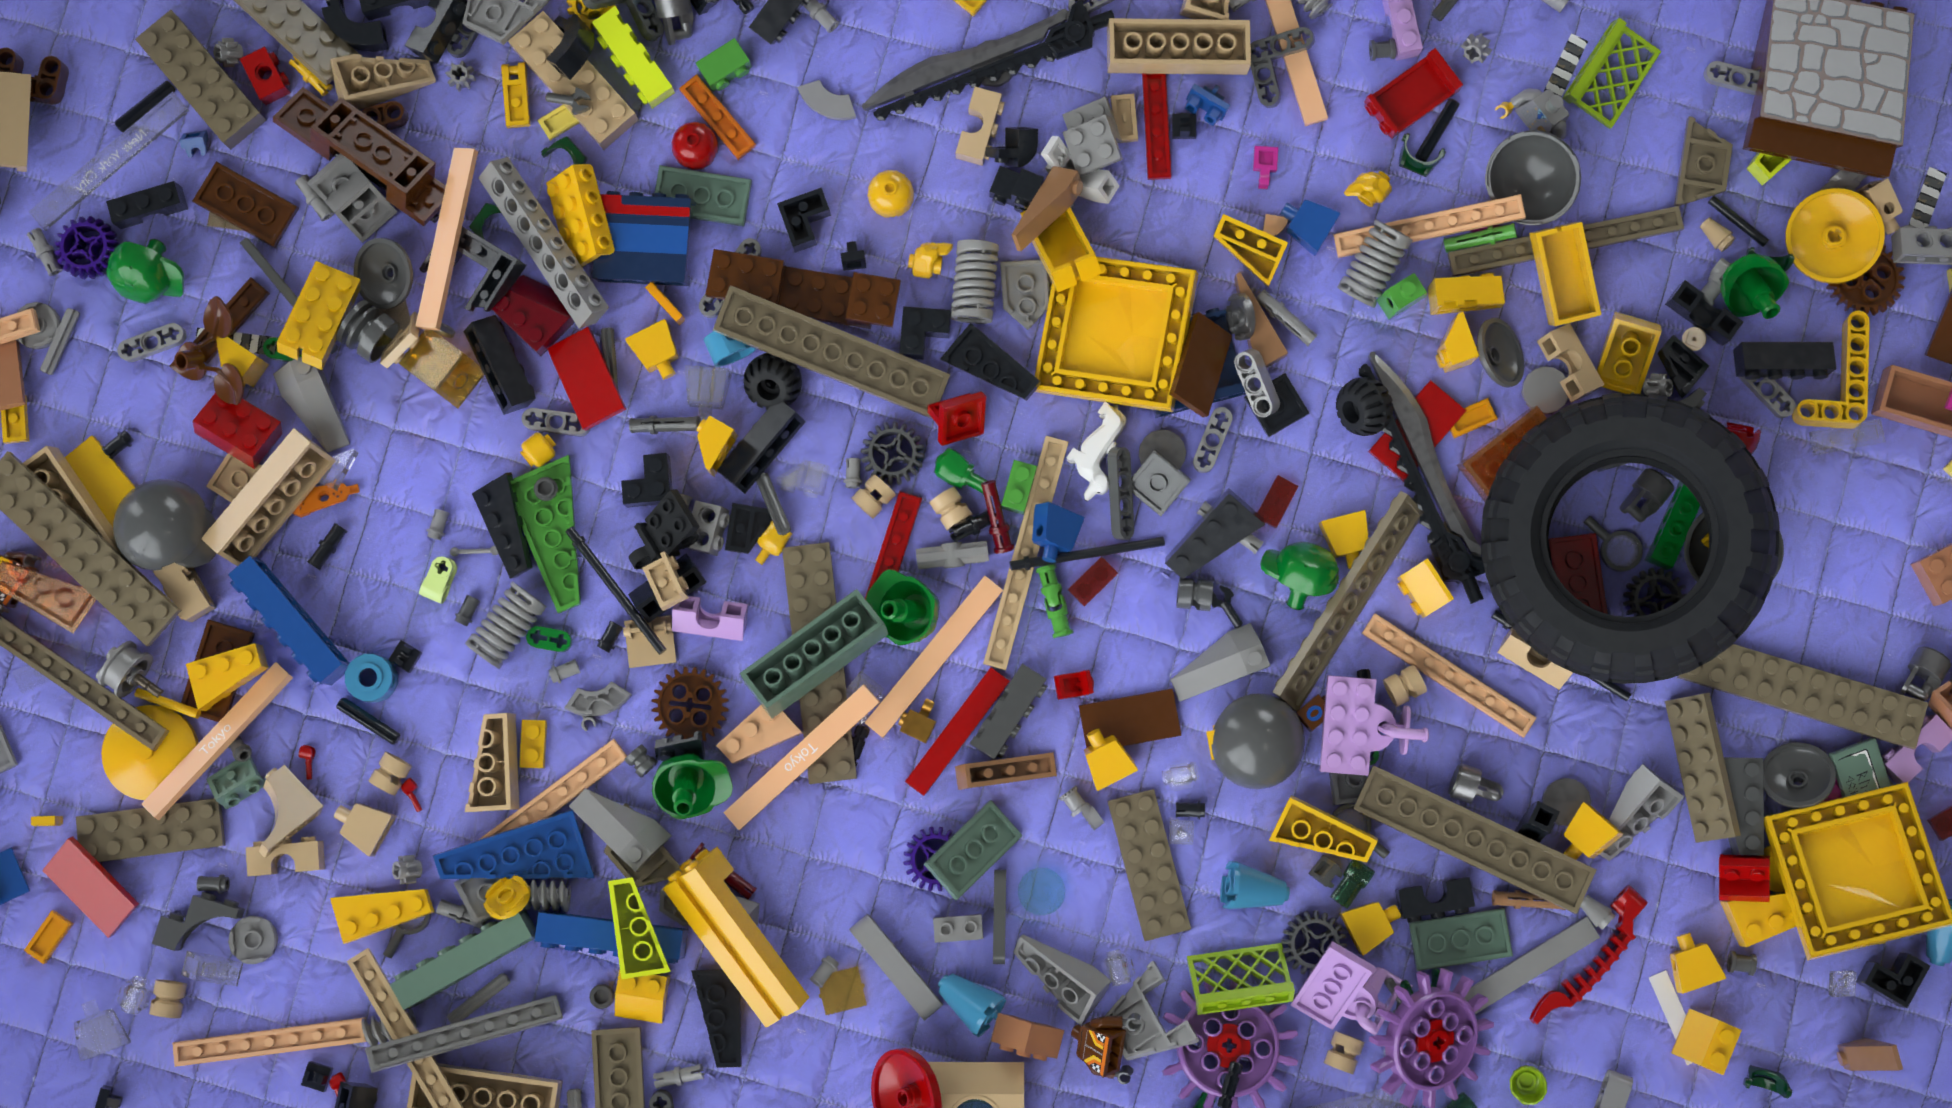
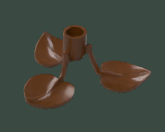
M214 296L209 301L203 317L204 328L207 332L212 333V335L199 344L194 342L184 343L176 353L170 367L181 376L194 381L204 378L206 370L216 372L217 375L214 378L216 394L224 402L238 405L244 393V382L240 371L230 363H225L222 369L205 366V358L200 349L215 340L217 336L220 338L228 337L233 329V317L230 310L220 297Z

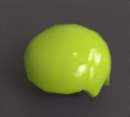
M1524 1065L1513 1071L1509 1083L1511 1093L1524 1105H1535L1544 1099L1547 1093V1081L1540 1070L1534 1066Z

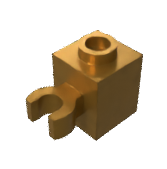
M926 698L919 713L911 709L908 713L903 712L898 723L899 726H902L900 732L926 744L937 723L928 718L935 702Z

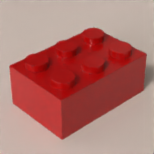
M216 392L192 421L195 434L253 469L258 466L282 435L281 421L244 399L238 405L226 403L218 397Z

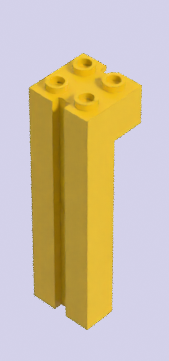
M718 847L710 851L704 849L695 856L696 860L688 859L679 866L680 870L675 871L667 878L669 882L662 889L763 1025L768 1027L779 1021L783 1016H788L799 1010L808 1000L809 995L724 882L734 871V868Z

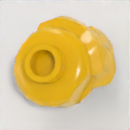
M1381 171L1378 173H1361L1346 188L1344 194L1346 196H1357L1362 203L1373 207L1375 203L1384 202L1392 192V186L1389 183L1390 178Z
M944 242L922 243L920 247L916 248L914 254L909 255L908 268H912V274L915 277L929 279L933 274L940 275L943 256L939 255H948L953 249V244Z

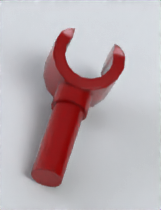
M303 745L299 749L298 756L299 758L306 759V779L310 780L312 779V760L315 757L316 750L311 746Z
M409 778L402 784L401 789L411 799L416 811L419 812L422 808L416 795L413 793L418 786L412 778Z
M342 1072L333 1075L329 1081L330 1087L335 1090L336 1096L338 1095L340 1081L346 1082Z

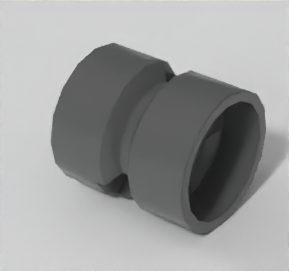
M1180 577L1176 608L1190 609L1192 606H1195L1196 610L1210 611L1213 581L1199 580L1195 583L1193 579H1182Z

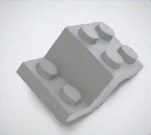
M1106 97L1062 114L1068 129L1062 133L1075 170L1079 172L1080 177L1123 160L1118 143L1123 141Z
M341 153L307 182L362 243L397 213L396 209L386 201V198L357 166Z

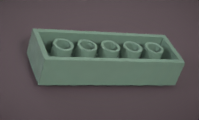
M856 589L739 674L745 685L772 719L886 637L888 631L885 623Z
M526 910L520 911L515 916L502 919L500 922H490L479 928L481 933L469 934L458 940L460 945L447 946L438 951L439 957L435 959L434 957L426 958L417 963L416 970H405L394 977L396 981L391 983L390 986L403 1010L421 1004L535 939L536 927Z

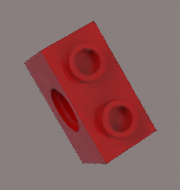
M264 46L240 58L259 99L265 105L290 94L288 88L290 81L285 72H280L277 66L280 64V61L274 51L270 53ZM272 71L268 79H263L265 72Z

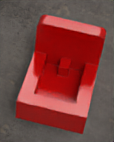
M1090 670L1054 676L1058 700L1085 696L1094 692V680Z

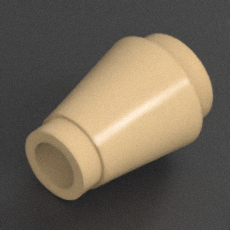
M1710 217L1700 226L1713 247L1721 252L1726 250L1735 240V237L1732 235L1733 232Z

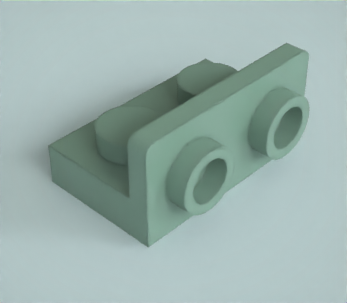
M252 757L245 762L235 760L206 779L215 800L225 809L234 807L248 796L257 793L263 788L265 779L260 776Z

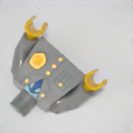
M1525 89L1510 99L1511 102H1502L1495 108V111L1499 108L1505 109L1506 113L1500 117V119H1503L1511 114L1515 107V112L1529 130L1549 132L1560 137L1562 140L1566 137V120L1569 117V112L1563 106L1562 97L1555 95L1550 89L1541 92L1539 89Z

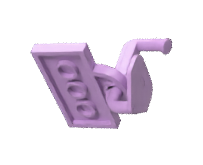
M1327 675L1319 771L1369 776L1370 753L1372 751H1380L1389 746L1394 738H1398L1400 754L1406 755L1409 739L1427 742L1429 731L1427 728H1410L1411 710L1409 706H1403L1400 721L1396 722L1392 713L1387 708L1375 704L1376 679Z
M1332 941L1294 997L1291 1006L1332 1030L1341 1017L1344 1016L1351 1020H1357L1363 1029L1376 1035L1385 1021L1377 1013L1378 1009L1390 1011L1397 998V994L1394 991L1385 1004L1378 1000V993L1386 979L1393 978L1395 983L1400 986L1403 980L1384 968H1375L1371 963ZM1372 1015L1376 1016L1374 1022L1369 1019Z

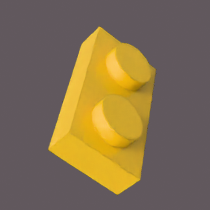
M26 395V405L1 411L2 438L5 444L30 442Z
M522 720L520 768L545 769L546 720Z

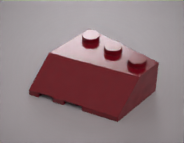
M525 275L520 276L506 295L491 309L540 356L575 323L551 287Z

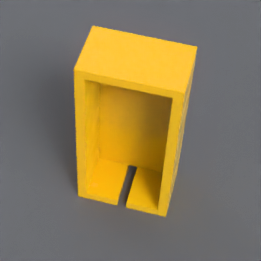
M1070 207L1032 241L1057 292L1077 285V280L1079 279L1083 282L1102 274L1096 254Z
M1572 222L1556 226L1555 228H1547L1529 233L1548 325L1559 326L1602 315L1583 223Z
M315 261L277 340V352L298 360L300 356L299 348L303 349L302 362L323 370L337 340L338 329L360 292V279Z

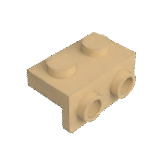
M663 551L660 553L662 558L642 569L660 608L665 611L688 599L686 590L689 587L684 577H679L676 571L679 569V565L674 556L669 557Z

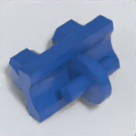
M1194 83L1186 98L1185 110L1196 114L1198 109L1201 108L1207 112L1204 117L1205 122L1214 126L1219 120L1222 121L1230 104L1223 101L1225 97L1218 94L1220 86L1215 85L1212 90L1206 86L1201 88Z

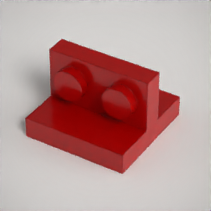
M982 391L974 394L968 393L928 405L927 412L938 425V442L941 446L984 434L986 396Z
M1720 854L1719 900L1770 902V856Z

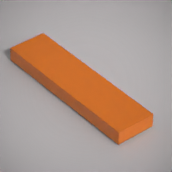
M697 74L679 88L680 92L738 161L756 147L754 141Z

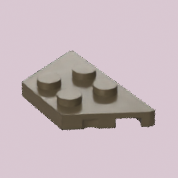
M1691 116L1686 121L1674 206L1684 205L1724 193L1727 187L1733 145L1724 138H1719L1711 129L1701 126Z
M627 803L623 805L625 807L632 809ZM606 845L604 853L626 878L633 877L637 888L668 880L667 878L672 873L680 870L679 863L664 846L639 872H635L608 845Z

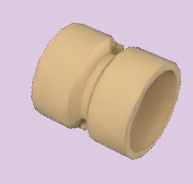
M875 474L865 482V489H859L851 497L872 519L881 512L882 504H888L896 496L894 491ZM873 490L880 495L877 500L870 494Z
M955 486L942 492L929 502L935 513L941 514L940 521L947 531H949V528L965 522L966 518L973 515L966 503L960 502L962 497Z
M1414 665L1401 670L1399 676L1393 674L1383 679L1386 692L1396 707L1408 702L1410 696L1416 698L1427 692L1424 680Z
M385 751L379 761L380 768L374 770L368 781L377 788L395 796L402 785L401 778L407 777L412 766L399 757Z
M156 979L153 994L156 995V998L151 1000L149 1014L166 1018H181L183 1004L180 1002V999L185 998L187 984Z
M1335 1031L1331 1040L1333 1049L1328 1050L1324 1064L1354 1074L1358 1063L1355 1057L1361 1055L1365 1042Z

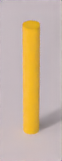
M137 688L135 691V697L196 719L201 715V710L163 696L157 698L141 688Z

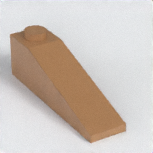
M1057 166L1052 167L1012 233L1017 251H1022L1072 206L1078 195L1082 193L1083 182L1077 170Z
M1239 272L1234 278L1237 293H1245L1250 298L1255 311V330L1252 337L1247 340L1248 347L1260 352L1267 368L1285 358L1288 352L1241 272Z
M1053 752L955 766L958 790L1057 776Z
M1862 1038L1838 1045L1839 1052H1837L1839 1064L1844 1069L1851 1071L1903 1070L1897 1045Z

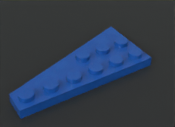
M572 809L433 855L440 879H496L504 877L510 879L516 875L523 879L595 878Z

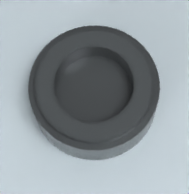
M600 984L591 990L589 998L594 1007L604 1009L613 1003L615 994L610 986Z

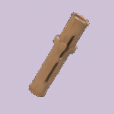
M1493 890L1492 892L1493 906H1513L1514 909L1532 907L1565 910L1551 902H1546V900L1534 894L1521 892V890H1514V892Z

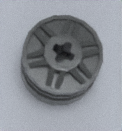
M362 300L346 315L336 336L339 342L346 344L350 349L357 348L358 355L368 362L374 363L381 358L384 349L398 333L400 323L385 313L379 316L380 311L377 307H372L371 303Z

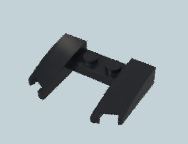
M462 226L454 266L465 255L488 269L466 304L465 309L474 311L475 307H484V310L489 312L506 295L527 265ZM432 249L419 268L423 273L428 270Z

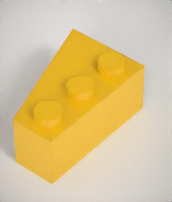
M1225 214L1222 215L1213 235L1215 240L1269 287L1288 242Z
M1486 273L1478 277L1466 275L1434 278L1427 287L1431 315L1501 308L1505 304L1502 276H1494V273Z
M257 643L186 664L197 708L202 711L209 710L221 699L228 697L234 690L245 685L269 668L263 645Z

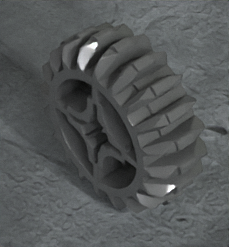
M894 421L893 428L889 429L888 422H884L885 430L881 431L877 425L875 429L878 434L875 435L869 431L868 436L872 440H863V444L869 446V448L861 449L862 454H868V456L861 458L862 463L870 462L865 467V470L870 471L874 469L871 476L879 474V478L883 482L885 477L888 478L889 486L893 484V478H896L897 484L901 485L900 477L904 476L906 481L909 482L911 480L908 475L909 472L915 476L918 474L913 467L922 468L923 464L917 461V459H924L925 454L918 453L917 451L923 450L924 445H916L921 440V437L918 435L912 438L915 433L913 428L906 433V424H903L901 429H898V423ZM896 435L892 443L888 445L878 444L884 437ZM903 438L912 447V457L907 456V454L900 450ZM897 447L896 451L900 456L896 458L894 456V459L889 461V454L886 451L889 449L892 451L891 448ZM874 450L879 451L880 454L885 456L882 469L874 461ZM897 462L908 464L900 471L889 472Z
M1654 568L1648 569V574L1643 570L1639 572L1640 578L1638 576L1631 578L1634 584H1626V588L1631 592L1623 593L1625 598H1629V601L1623 602V606H1630L1631 610L1625 612L1626 615L1634 614V617L1646 615L1640 606L1648 607L1651 614L1664 610L1666 603L1673 602L1675 604L1687 594L1681 593V590H1684L1686 586L1681 585L1678 587L1677 583L1680 581V578L1676 577L1672 580L1673 572L1671 571L1667 572L1664 576L1663 568L1658 569L1657 573ZM1649 581L1647 596L1638 599L1641 587ZM1657 582L1664 584L1671 594L1663 593ZM1652 597L1659 598V599H1664V598H1665V600L1660 601L1659 603L1652 602V601L1646 602L1647 600L1651 599Z
M1305 911L1304 920L1299 915H1296L1295 919L1298 922L1296 925L1291 921L1288 922V925L1293 928L1291 932L1283 930L1284 934L1289 935V940L1281 939V943L1288 944L1289 947L1283 948L1282 952L1291 953L1286 958V961L1291 962L1295 960L1292 965L1293 969H1297L1302 965L1301 974H1305L1307 968H1310V974L1317 963H1307L1300 956L1314 952L1320 959L1325 953L1324 944L1330 937L1333 938V942L1343 948L1347 947L1346 943H1340L1339 939L1346 938V934H1337L1342 929V925L1333 927L1332 925L1336 919L1332 917L1327 922L1328 914L1325 912L1319 919L1318 911H1313L1312 918H1310L1309 912ZM1319 923L1328 930L1315 935L1308 928L1307 924ZM1301 929L1304 935V943L1296 950L1295 938ZM1309 936L1313 939H1320L1318 950L1313 947L1307 948L1309 947L1308 943H1311L1309 942Z

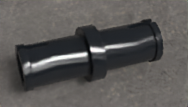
M988 510L975 517L970 516L966 518L965 522L949 528V533L953 532V534H950L952 540L958 542L971 534L976 535L980 533L981 529L991 525Z
M334 523L324 540L319 541V547L307 562L321 570V567L331 553L334 554L336 552L335 547L347 531Z

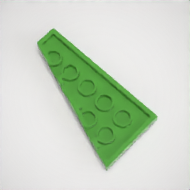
M567 455L518 476L511 481L513 492H516L518 502H515L518 516L522 517L523 525L521 527L559 614L581 605L577 548L573 547L572 540L566 534L568 528L572 526L575 528L570 456ZM549 477L557 483L558 493L550 501H542L534 493V485L540 478Z

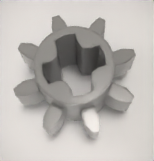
M1482 33L1475 37L1473 34H1470L1467 41L1461 45L1465 49L1463 57H1466L1472 64L1478 60L1483 63L1492 52V49L1488 48L1490 40L1484 37Z
M222 38V41H218V44L214 46V58L219 63H223V67H234L235 64L239 63L240 58L243 57L242 46L238 42H234L233 38Z
M463 61L460 62V65L451 63V70L445 72L449 78H452L447 83L450 87L456 84L458 92L466 87L470 90L471 81H476V78L470 75L474 71L472 66L465 68L466 66Z
M1651 373V379L1648 378L1644 382V394L1670 397L1673 393V382L1671 379H1667V374Z
M415 855L399 856V861L394 862L392 866L393 877L396 880L400 879V884L416 883V878H420L422 875L421 862L415 860Z

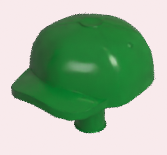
M151 239L147 247L126 241L111 252L106 273L109 281L121 296L147 304L157 300L161 295L181 297L185 292L184 273L177 263L162 257V254L166 252V246L161 241Z
M1749 254L1736 260L1726 269L1723 274L1720 290L1725 304L1736 317H1745L1761 312L1763 318L1771 319L1780 312L1781 308L1776 301L1787 289L1789 278L1782 267L1769 256Z
M1309 542L1293 543L1281 551L1268 549L1265 551L1260 562L1261 569L1265 574L1289 587L1291 592L1286 604L1294 610L1304 609L1307 596L1327 595L1333 592L1337 584H1339V568L1333 554L1327 549Z
M888 569L879 576L868 591L866 601L885 623L888 631L886 637L893 643L907 645L920 642L934 631L939 616V599L920 580Z
M685 754L666 759L658 767L652 782V794L656 803L663 811L676 819H687L710 812L714 806L725 802L731 796L733 790L732 779L724 763L716 760H702L694 754Z

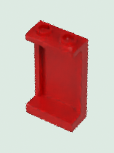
M1434 48L1414 66L1373 95H1368L1364 101L1366 104L1365 109L1370 116H1375L1380 122L1379 127L1385 135L1389 134L1393 139L1458 93L1463 84L1438 50Z

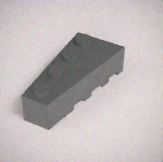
M1022 663L1006 687L1003 695L993 707L990 715L981 725L976 737L974 736L971 740L970 745L993 760L997 756L1002 758L1009 747L1005 743L1010 736L1015 738L1022 727L1018 724L1023 716L1028 718L1035 707L1031 704L1036 696L1041 698L1048 687L1044 684L1046 678Z

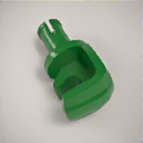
M947 448L936 458L935 475L951 486L961 489L963 486L968 485L983 494L981 483L987 481L974 473L975 470L973 468L975 465L973 463L969 464L965 457L954 449Z

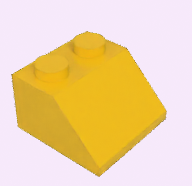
M1464 312L1458 313L1451 321L1437 350L1436 361L1439 368H1443L1444 373L1471 365L1479 357Z
M217 336L216 341L221 367L225 363L233 364L243 377L244 387L248 384L254 388L269 364L229 337L220 338Z
M709 415L707 420L703 419L697 428L699 432L697 437L705 468L715 477L718 472L717 469L727 457L738 435L733 428Z
M1428 558L1397 578L1399 590L1404 596H1409L1412 601L1410 603L1411 608L1417 616L1421 615L1422 618L1454 599Z
M619 969L615 992V1016L662 1024L671 975L654 974L621 980Z
M1689 1008L1671 1053L1710 1071L1724 1075L1742 1030Z

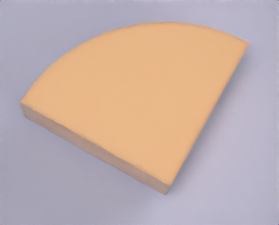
M1266 214L1263 231L1276 236L1284 230L1288 219L1282 216Z

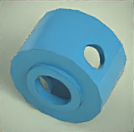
M714 331L703 339L715 367L737 362L757 350V348Z
M363 654L354 658L349 663L345 671V684L348 691L355 698L365 702H381L388 699L394 693L398 685V673L395 666L388 659L375 654ZM366 668L373 669L377 674L376 683L370 687L363 686L359 680L360 673Z

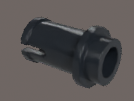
M127 431L117 432L118 435L102 447V450L107 456L109 455L110 459H113L127 446H132L131 443L134 440Z
M610 621L602 638L597 640L599 642L597 647L610 653L611 649L614 650L615 647L613 645L623 627Z
M1200 801L1198 803L1176 802V817H1198L1200 820V817H1205V803H1200Z

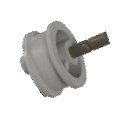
M127 641L118 648H111L106 655V662L96 674L98 683L114 689V694L119 698L130 694L138 685L147 689L148 692L157 698L164 692V690L145 678L153 661L152 655L148 652L142 653L137 650L136 644L132 641Z

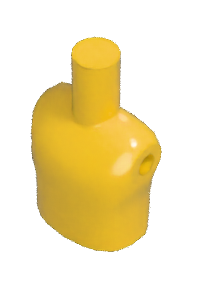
M771 521L767 529L757 540L762 550L755 561L763 565L770 554L779 556L793 533L789 532L784 536L779 535L773 521Z

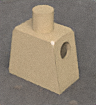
M1888 178L1869 182L1855 191L1866 197L1876 207L1883 220L1884 230L1887 235L1900 228L1895 217L1901 214L1903 209Z
M356 803L352 810L340 805L334 814L335 819L344 823L340 834L369 857L376 855L397 817L394 814L361 803Z

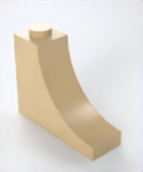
M285 765L279 769H272L265 776L266 780L263 788L270 796L274 806L275 826L267 839L261 843L259 852L264 858L268 857L319 816L323 809V805Z

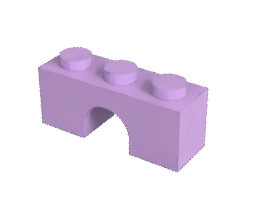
M1382 0L1385 16L1390 17L1392 25V38L1395 40L1396 61L1419 56L1423 46L1412 0Z
M688 596V599L673 606L672 631L743 641L747 626L748 604L724 601L721 612L711 614L702 609L700 597Z
M1937 714L1925 715L1916 748L1922 744L1932 753L1941 752L1952 741V730ZM1898 745L1895 749L1890 748L1882 755L1887 775L1896 784L1909 783L1923 769L1915 760L1914 754L1916 749L1913 750Z

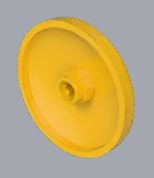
M1842 188L1821 190L1805 198L1792 212L1785 232L1786 249L1788 254H1793V264L1810 279L1827 284L1849 282L1865 274L1879 258L1885 239L1883 220L1876 207L1863 195Z
M158 705L135 707L169 730V733L156 751L151 750L113 723L103 740L102 764L108 779L120 792L138 800H145L198 744L197 735L185 717L174 710Z

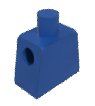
M1304 200L1299 209L1286 203L1280 215L1291 221L1286 232L1315 256L1340 213L1309 200Z
M1051 502L1036 504L1032 541L1034 544L1044 547L1042 560L1055 563L1058 553L1071 551L1085 517Z

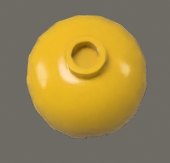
M885 170L872 178L868 186L867 197L870 207L877 214L885 218L899 217L910 209L914 200V190L911 181L903 173L897 170Z

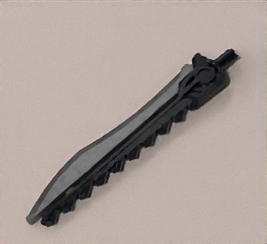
M1079 0L1072 5L1071 11L1062 9L1053 16L996 41L966 50L929 57L887 82L862 104V108L864 111H869L905 96L906 98L878 108L873 112L878 121H885L891 111H895L896 114H904L911 104L917 108H922L928 98H932L934 101H941L948 91L960 95L966 85L969 84L971 88L979 87L985 78L990 79V81H998L1003 72H1008L1009 75H1016L1023 65L1028 66V68H1035L1043 58L1047 62H1054L1055 59L1059 60L1093 47L1095 30L1107 27L1109 18H1115L1114 14L1110 10L1089 17L1086 7L1083 6V1ZM1050 30V32H1049V34H1048V36H1047L1045 42H1043V43H1040V44H1038V45H1035V46H1033V47H1030V48H1028V49H1025V50H1023V51H1020V52H1018V53H1015V54H1013V55H1010V56H1008V57H1005V58H1003V59H1000V60H998V61H995V62H993V63H990V64H988V65H985V66H983V67H980V68H978V69H975V70H973V71H971V72H968V73H966V74H963V75H961V76H958V77H956V78H953V79H951V80H948V81H946V82H943V83H941V84H938V85H936V86H933V87H931V88H928V89H926V90H923V91H921V92H918V93L914 94V92H916V91H918V90H921V89H923V88H926V87H928V86H931V85H933V84H936V83H938V82H941V81H943V80H946V79H948V78H951V77H953V76H956V75H958V74H961V73H963V72H966V71H968V70H971L972 68H975V67L980 66V65H982V64L988 63V62H990V61H993V60H995V59H998V58H1000V57H1003V56H1005V55H1008V54H1010V53H1013V52H1015V51H1018V50H1020V49H1023V48H1025V47H1028V46H1030V45H1033V44H1035V43H1038V42H1040V41H1043V40L1045 39V37H1046L1048 31Z
M1371 352L1368 358L1379 382L1388 389V394L1392 397L1393 401L1391 403H1393L1394 414L1451 532L1446 531L1392 416L1388 425L1381 431L1392 437L1391 442H1389V450L1400 456L1399 460H1397V468L1407 474L1408 477L1404 479V487L1415 493L1412 499L1418 505V509L1423 512L1422 516H1420L1419 524L1431 531L1427 535V542L1431 544L1429 547L1443 581L1456 582L1457 584L1462 583L1470 604L1483 600L1484 598L1475 577L1485 573L1481 557V547L1475 540L1446 483L1432 442L1427 418L1410 390L1398 375L1375 352ZM1363 364L1359 368L1360 377L1375 379L1371 368L1367 364Z

